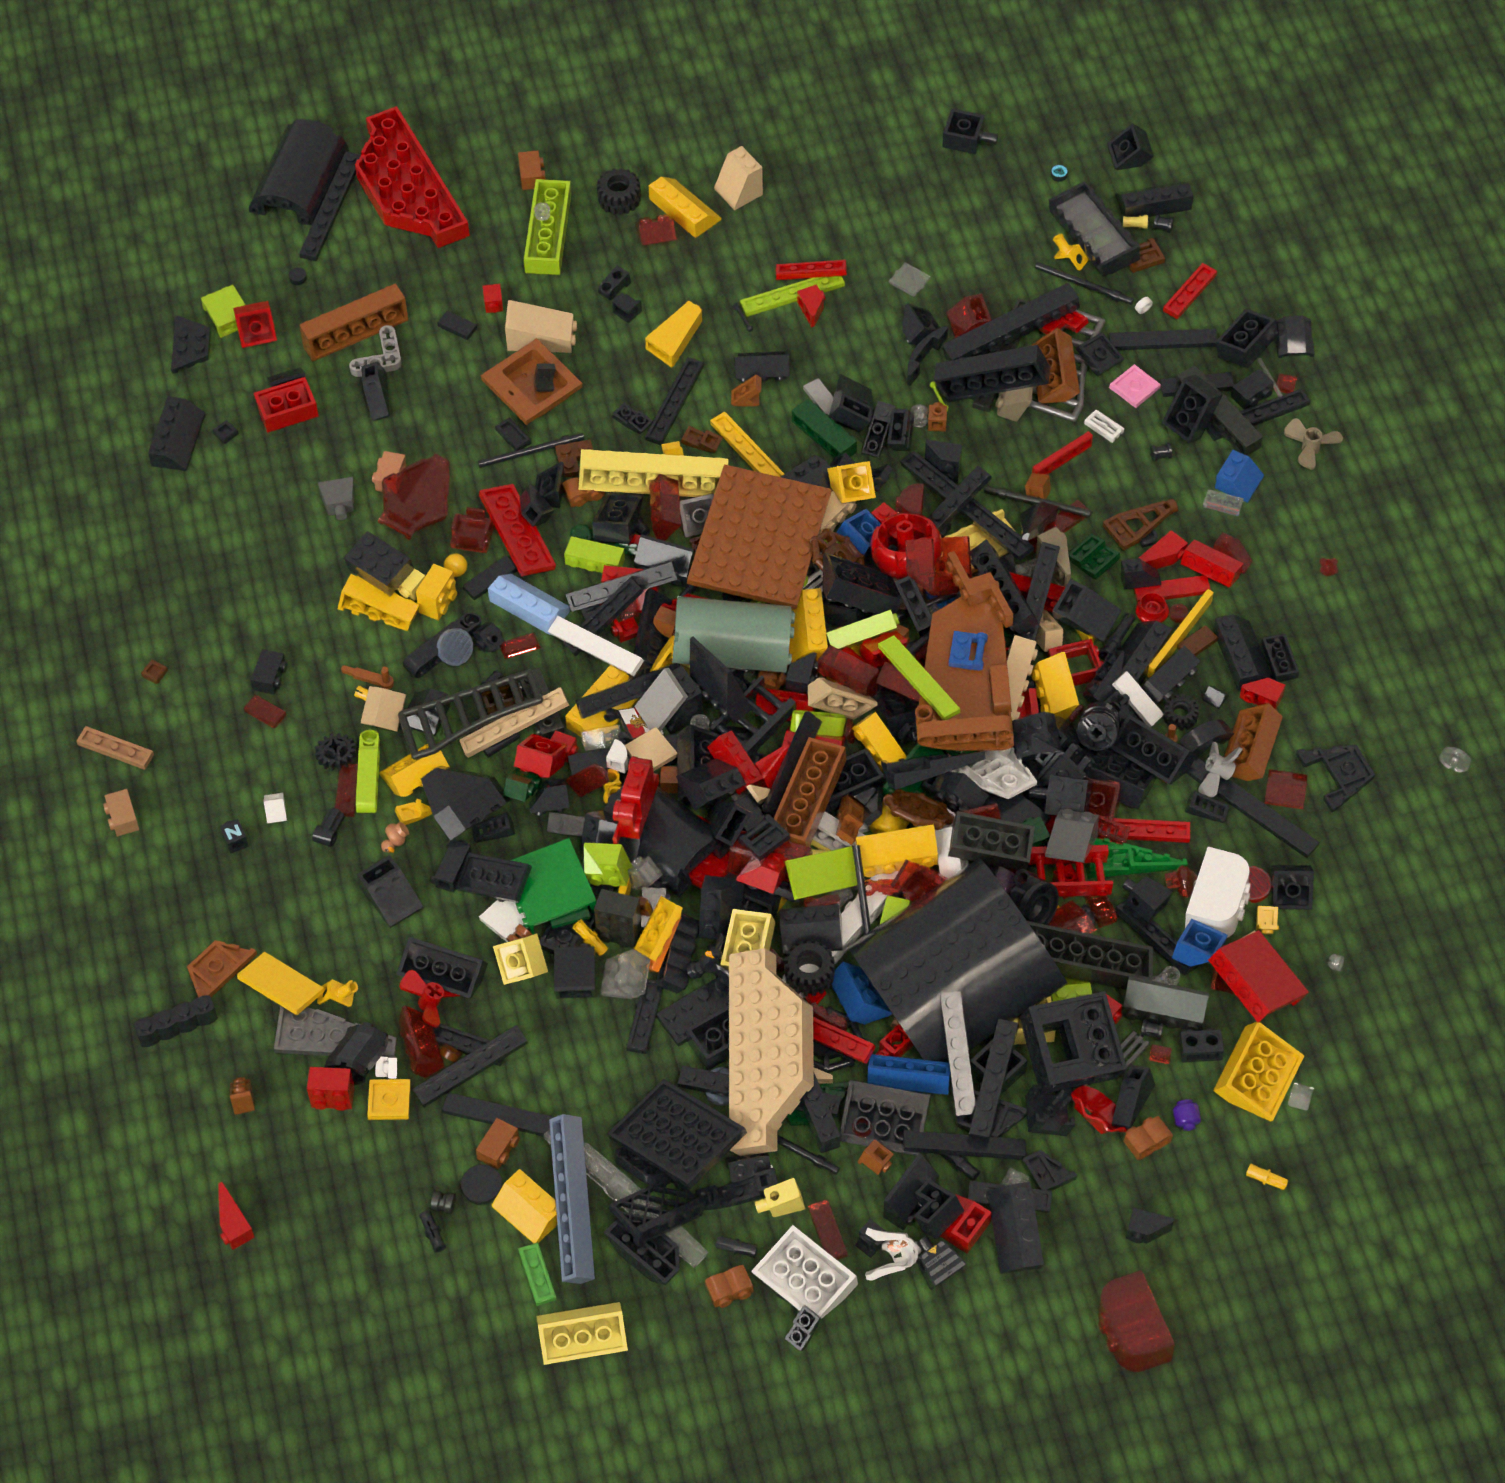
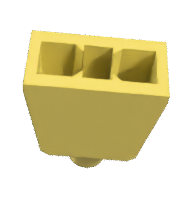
M795 1178L764 1189L766 1198L755 1201L758 1213L770 1210L773 1217L805 1210L801 1192Z

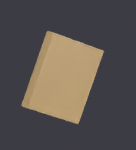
M369 686L361 724L398 732L400 723L398 713L403 710L406 694Z

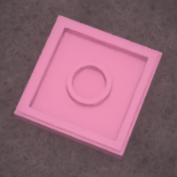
M1134 364L1115 379L1109 388L1137 408L1158 391L1161 384Z

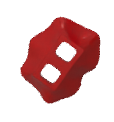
M1080 1086L1073 1090L1071 1097L1075 1102L1074 1108L1101 1134L1114 1131L1126 1133L1128 1128L1112 1126L1116 1104L1097 1089L1088 1086ZM1085 1108L1088 1109L1092 1114L1088 1115L1085 1112Z

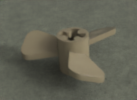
M1293 419L1284 430L1286 437L1302 442V452L1298 457V462L1310 470L1315 469V454L1319 452L1321 444L1341 443L1343 441V436L1340 432L1332 431L1322 435L1318 428L1311 427L1306 429L1299 419Z

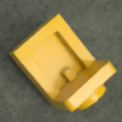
M1257 906L1256 930H1261L1262 934H1273V931L1279 930V926H1277L1278 907Z

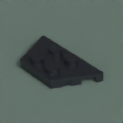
M175 316L172 374L178 373L177 369L187 366L190 368L197 363L209 360L210 327L181 316Z
M974 1090L975 1105L979 1096V1092ZM1000 1099L991 1137H1001L1027 1116L1026 1108ZM974 1114L956 1116L957 1126L970 1131Z

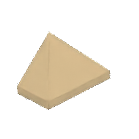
M754 785L747 786V789L759 804L766 801L770 789Z

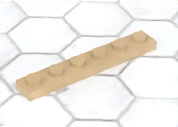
M560 687L542 696L543 702L541 704L504 716L460 739L459 741L465 755L469 758L569 706L562 688Z

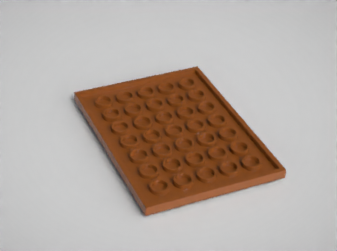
M724 464L688 575L687 584L775 605L791 606L792 609L797 610L813 556L810 539L820 533L832 489Z

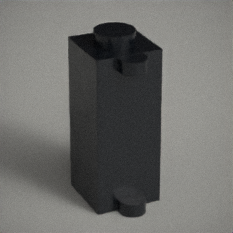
M452 839V841L447 843L448 850L435 877L432 876L430 882L436 884L437 888L454 893L456 890L454 888L467 853H472L471 845L467 842Z

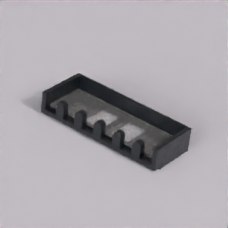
M1085 181L1049 199V209L1052 215L1075 243L1081 246L1088 259L1103 277L1111 275L1140 260L1139 251L1141 248L1139 243L1131 238L1129 231L1122 227L1120 220L1115 219L1110 208L1105 207L1103 200L1095 195L1094 189L1091 186L1089 187Z

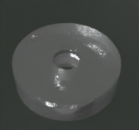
M1445 747L1439 756L1440 762L1445 767L1456 772L1467 771L1471 764L1469 755L1455 747Z

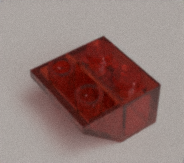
M667 214L657 215V219L653 220L650 217L640 218V222H635L640 244L643 246L677 240L674 219Z
M982 294L964 297L947 311L955 338L991 321Z
M1073 900L1057 908L1053 919L1049 923V926L1093 934L1097 930L1087 913Z

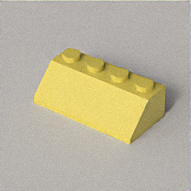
M620 1302L536 1316L544 1365L628 1351Z

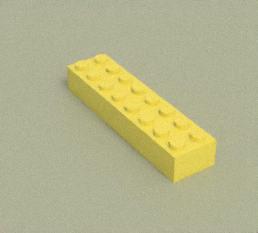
M581 449L578 490L686 497L715 494L724 464L728 465V459Z

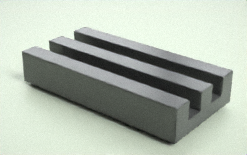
M1134 1031L1121 1044L1123 1052L1135 1040L1123 1053L1124 1059L1139 1044L1142 1046L1126 1062L1127 1069L1149 1046V1042L1147 1040L1144 1041L1141 1036L1138 1037Z

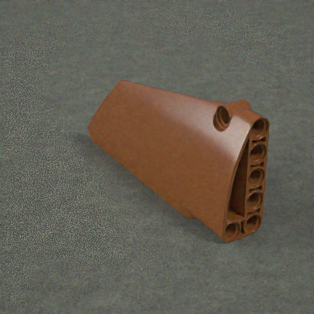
M959 597L932 614L924 669L960 707V713L948 720H943L920 695L919 706L915 710L917 741L921 746L945 750H1007L1014 746L1003 622L998 620L996 609L991 607L989 600L969 607L967 601ZM954 631L975 634L983 632L988 635V640L984 647L982 660L984 666L982 670L949 667ZM972 642L969 657L971 661L975 660L977 643Z

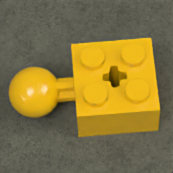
M454 553L446 557L444 568L436 564L432 565L416 590L420 614L438 621L442 615L446 614L448 605L457 596L454 577L462 576L467 570L465 557Z

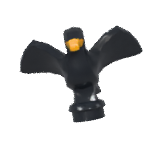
M718 934L717 945L713 950L701 955L699 962L692 961L687 965L686 969L692 979L701 978L706 972L713 973L716 978L720 976L729 989V971L721 966L718 961L722 958L721 947L724 934Z

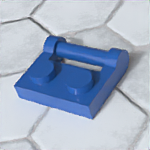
M954 631L949 667L982 670L984 666L982 661L984 647L988 640V635L983 632L975 634ZM972 642L977 643L975 660L973 661L969 660Z

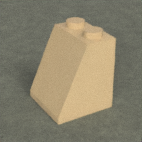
M741 146L727 154L714 189L736 210L763 195L762 166Z

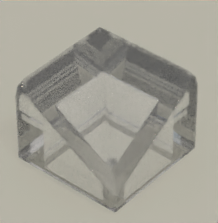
M851 888L831 891L832 905L839 904L841 908L853 897Z

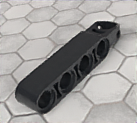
M465 613L408 655L403 662V667L415 678L422 677L442 662L438 656L437 642L443 632L448 629L459 628L472 636V632L482 625L481 617L476 613Z

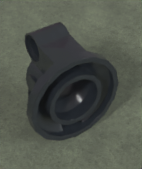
M1018 870L1014 876L1016 886L1011 890L1009 897L1026 921L1049 925L1058 907L1059 894L1057 888L1052 883L1039 878L1028 870Z

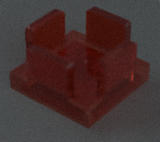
M467 507L466 515L455 513L451 526V548L487 553L494 524L492 519L485 517L484 509Z

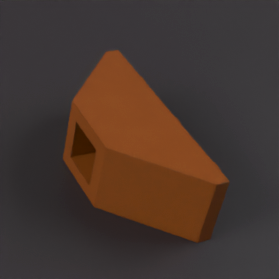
M245 1077L236 1078L230 1083V1099L235 1115L255 1110L250 1079H245Z

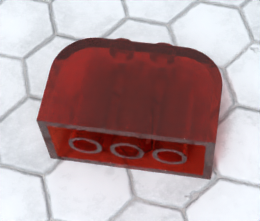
M1142 1270L1108 1282L1101 1293L1098 1310L1100 1322H1098L1101 1333L1106 1335L1108 1350L1110 1353H1114L1117 1362L1129 1371L1141 1372L1172 1361L1175 1343Z

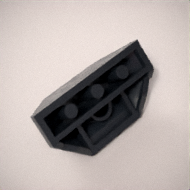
M619 1219L604 1232V1235L619 1255L650 1281L666 1285L680 1271L679 1245L667 1235L663 1234L637 1246L633 1242L634 1235ZM631 1220V1223L635 1227L640 1226L643 1223L640 1221Z

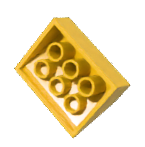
M1254 1022L1245 1026L1213 1091L1227 1102L1271 1122L1274 1120L1304 1055L1262 1023Z

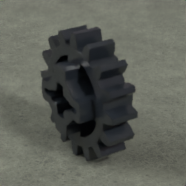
M331 733L330 738L324 736V741H318L319 746L315 747V756L319 765H323L324 769L331 767V771L335 767L341 770L343 765L349 767L348 762L353 763V757H357L356 744L353 738H348L347 734L341 737V733H338L337 736Z

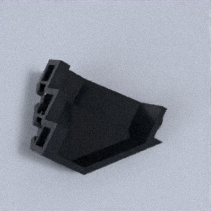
M438 766L421 778L432 814L450 840L455 839L467 829L511 801L509 797L503 795L504 790L494 776Z

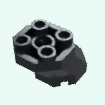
M368 1022L348 1027L346 1035L328 1057L324 1068L351 1069L354 1086L365 1083L367 1074L386 1051L388 1034L381 1032Z

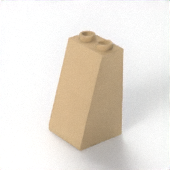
M508 300L505 324L507 350L518 351L537 338L550 352L571 353L572 346H575L576 335H573V332H577V321H574L573 313Z

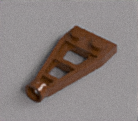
M1170 498L1166 501L1118 513L1103 521V527L1121 549L1125 551L1138 544L1169 515L1177 512L1178 505L1174 499ZM1155 511L1158 517L1149 522L1144 514ZM1137 518L1143 523V527L1137 532H1133L1126 523L1128 520Z

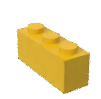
M876 712L868 715L852 727L855 737L863 743L865 749L867 748L882 773L884 772L881 761L895 762L907 757Z

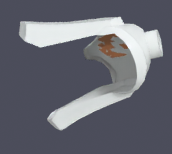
M867 1228L866 1234L876 1241H885L882 1243V1250L890 1253L894 1263L867 1271L865 1274L866 1279L875 1280L881 1276L911 1267L916 1263L918 1254H921V1248L917 1242L908 1237L907 1233ZM901 1252L902 1257L894 1258L896 1254Z

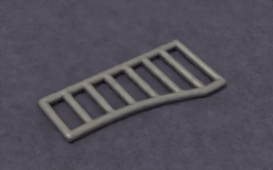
M1076 310V312L1087 317L1089 322L1096 323L1094 330L1083 327L1078 333L1090 336V339L1098 335L1105 324V319ZM1072 338V344L1075 347H1078L1080 344L1084 343L1083 341ZM1074 354L1075 362L1081 363L1080 371L1077 370L1080 393L1077 395V400L1071 398L1067 402H1061L1075 407L1072 414L1032 401L1028 407L1072 422L1077 421L1084 407V387L1088 367L1086 361L1080 355ZM1036 386L1033 387L1032 393L1037 394Z

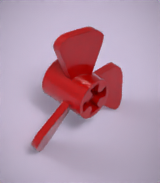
M409 970L399 984L401 990L420 996L418 1005L424 1011L422 1019L426 1024L435 1028L440 1025L437 1007L441 999L461 996L445 991L438 983L431 982L426 984L415 970Z

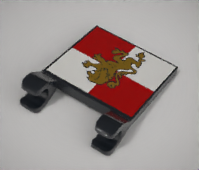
M635 707L620 710L610 708L606 710L607 715H604L606 722L619 718L625 732H619V738H616V740L623 744L629 743L650 731Z

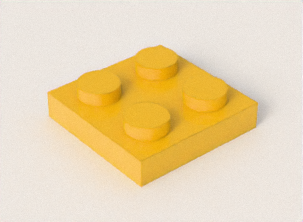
M410 1079L370 1080L368 1120L409 1119Z

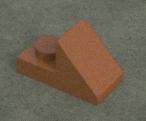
M755 375L731 390V405L759 406L761 377Z

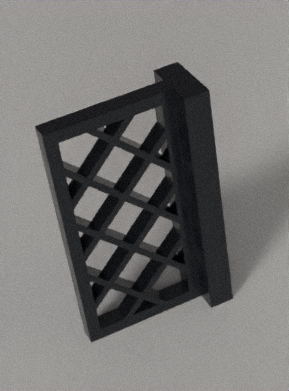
M669 1177L658 1184L650 1185L610 1204L609 1209L634 1235L633 1242L640 1246L702 1216L706 1201L701 1196L696 1198L685 1185ZM673 1183L678 1189L666 1188V1185ZM653 1191L662 1193V1197L650 1196V1193ZM665 1194L676 1196V1201L665 1199ZM679 1197L687 1198L690 1202H679ZM634 1200H645L646 1205L636 1204ZM649 1201L660 1203V1208L648 1206ZM663 1204L675 1207L671 1211L662 1208ZM626 1207L630 1208L629 1213L620 1211L618 1208ZM632 1209L644 1211V1216L632 1214ZM647 1212L659 1214L656 1218L646 1217ZM631 1220L640 1221L643 1223L642 1225L635 1227L631 1223Z

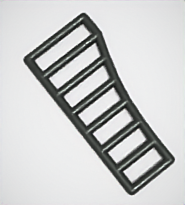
M528 669L402 710L398 713V717L412 759L418 760L436 754L454 741L487 723L539 705L543 702V698L533 671ZM527 678L534 698L523 701L516 681ZM509 684L516 704L505 708L498 687ZM491 690L498 711L487 715L480 693ZM473 696L480 719L472 723L469 722L462 699ZM451 702H455L463 728L455 733L452 732L443 706ZM433 708L437 709L446 736L444 740L437 744L425 711ZM415 714L419 716L429 748L420 751L417 750L407 717Z

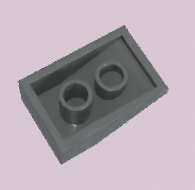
M1060 809L1054 822L1045 857L1084 863L1098 836L1099 815L1092 814L1091 812L1082 813L1071 809Z

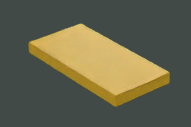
M263 952L237 974L240 981L295 1015L301 1013L324 993L322 986L266 952Z

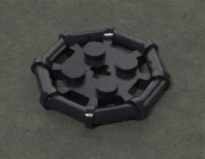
M832 1006L813 1012V1017L817 1019L826 1017L822 1021L844 1031L851 1028L853 1035L866 1040L863 1038L857 1022L850 1021L845 1013L833 1009ZM832 1017L843 1021V1023H834ZM813 1041V1055L819 1060H824V1064L813 1060L814 1068L830 1073L846 1067L852 1068L855 1065V1059ZM840 1056L843 1059L841 1061L829 1064V1060Z

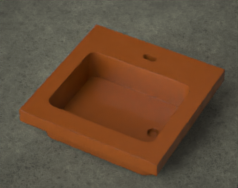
M537 338L481 375V380L526 425L536 418L543 416L582 388V382ZM537 364H555L553 392L536 391L534 375Z

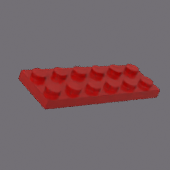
M514 484L480 490L479 497L521 577L555 570L556 563L536 526L533 527L521 514L520 496Z

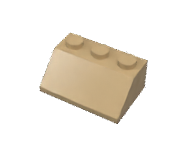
M817 678L808 685V706L830 713L842 714L849 719L855 720L877 706V701L865 692L843 686L840 683L828 681L825 678Z

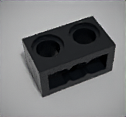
M1209 1028L1202 1031L1189 1029L1180 1033L1179 1045L1182 1063L1221 1061L1223 1059L1224 1047L1221 1029ZM1188 1043H1192V1044H1194L1195 1046H1189V1045H1187V1044H1188Z

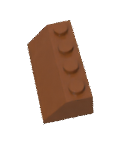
M1056 328L1032 344L1039 346L1050 365L1049 384L1036 386L1040 403L1067 402L1080 393L1072 337Z
M1269 703L1239 711L1233 729L1234 735L1230 738L1224 758L1227 757L1238 747L1243 748L1238 757L1233 761L1236 767L1231 777L1245 781L1263 778L1283 717Z

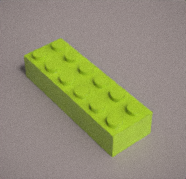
M536 179L524 255L525 273L560 275L571 202L570 181Z

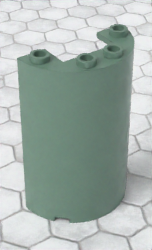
M677 596L672 663L690 664V638L694 636L727 668L786 673L787 665H790L792 660V654H789L790 638L794 637V627H791V624H794L795 613L791 611V606Z

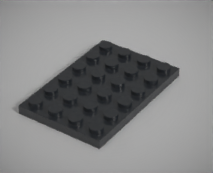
M663 1079L607 1134L617 1144L691 1189L747 1134L745 1127Z

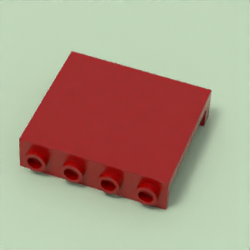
M1259 930L1219 948L1208 959L1258 1023L1268 1014L1289 1004L1293 1006L1298 1004L1309 993Z

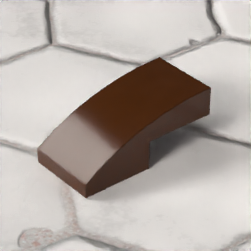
M688 426L680 443L698 450L715 453L723 437L709 430H706L704 433Z

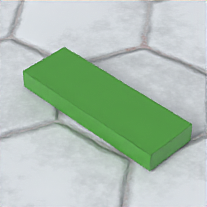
M538 1242L518 1248L536 1306L557 1300Z

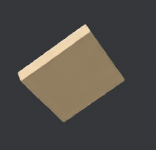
M657 727L624 745L630 757L636 756L652 760L654 771L677 758L676 750Z

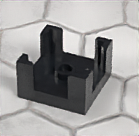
M1034 1084L1025 1095L1028 1132L1067 1136L1075 1126L1074 1117H1071L1068 1121L1067 1105L1072 1100V1089L1062 1088L1057 1095H1040L1039 1092L1043 1086Z

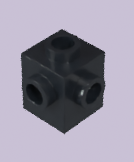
M485 622L472 632L477 647L483 652L493 653L500 649V645L505 642L502 637V631L491 622Z

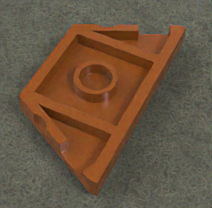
M215 940L187 966L197 996L209 995L212 997L257 955V951L253 948L247 950L240 948L239 945L226 944L225 942Z

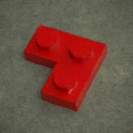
M1075 311L1038 329L1045 334H1049L1056 328L1066 327L1078 333L1089 322L1087 317Z

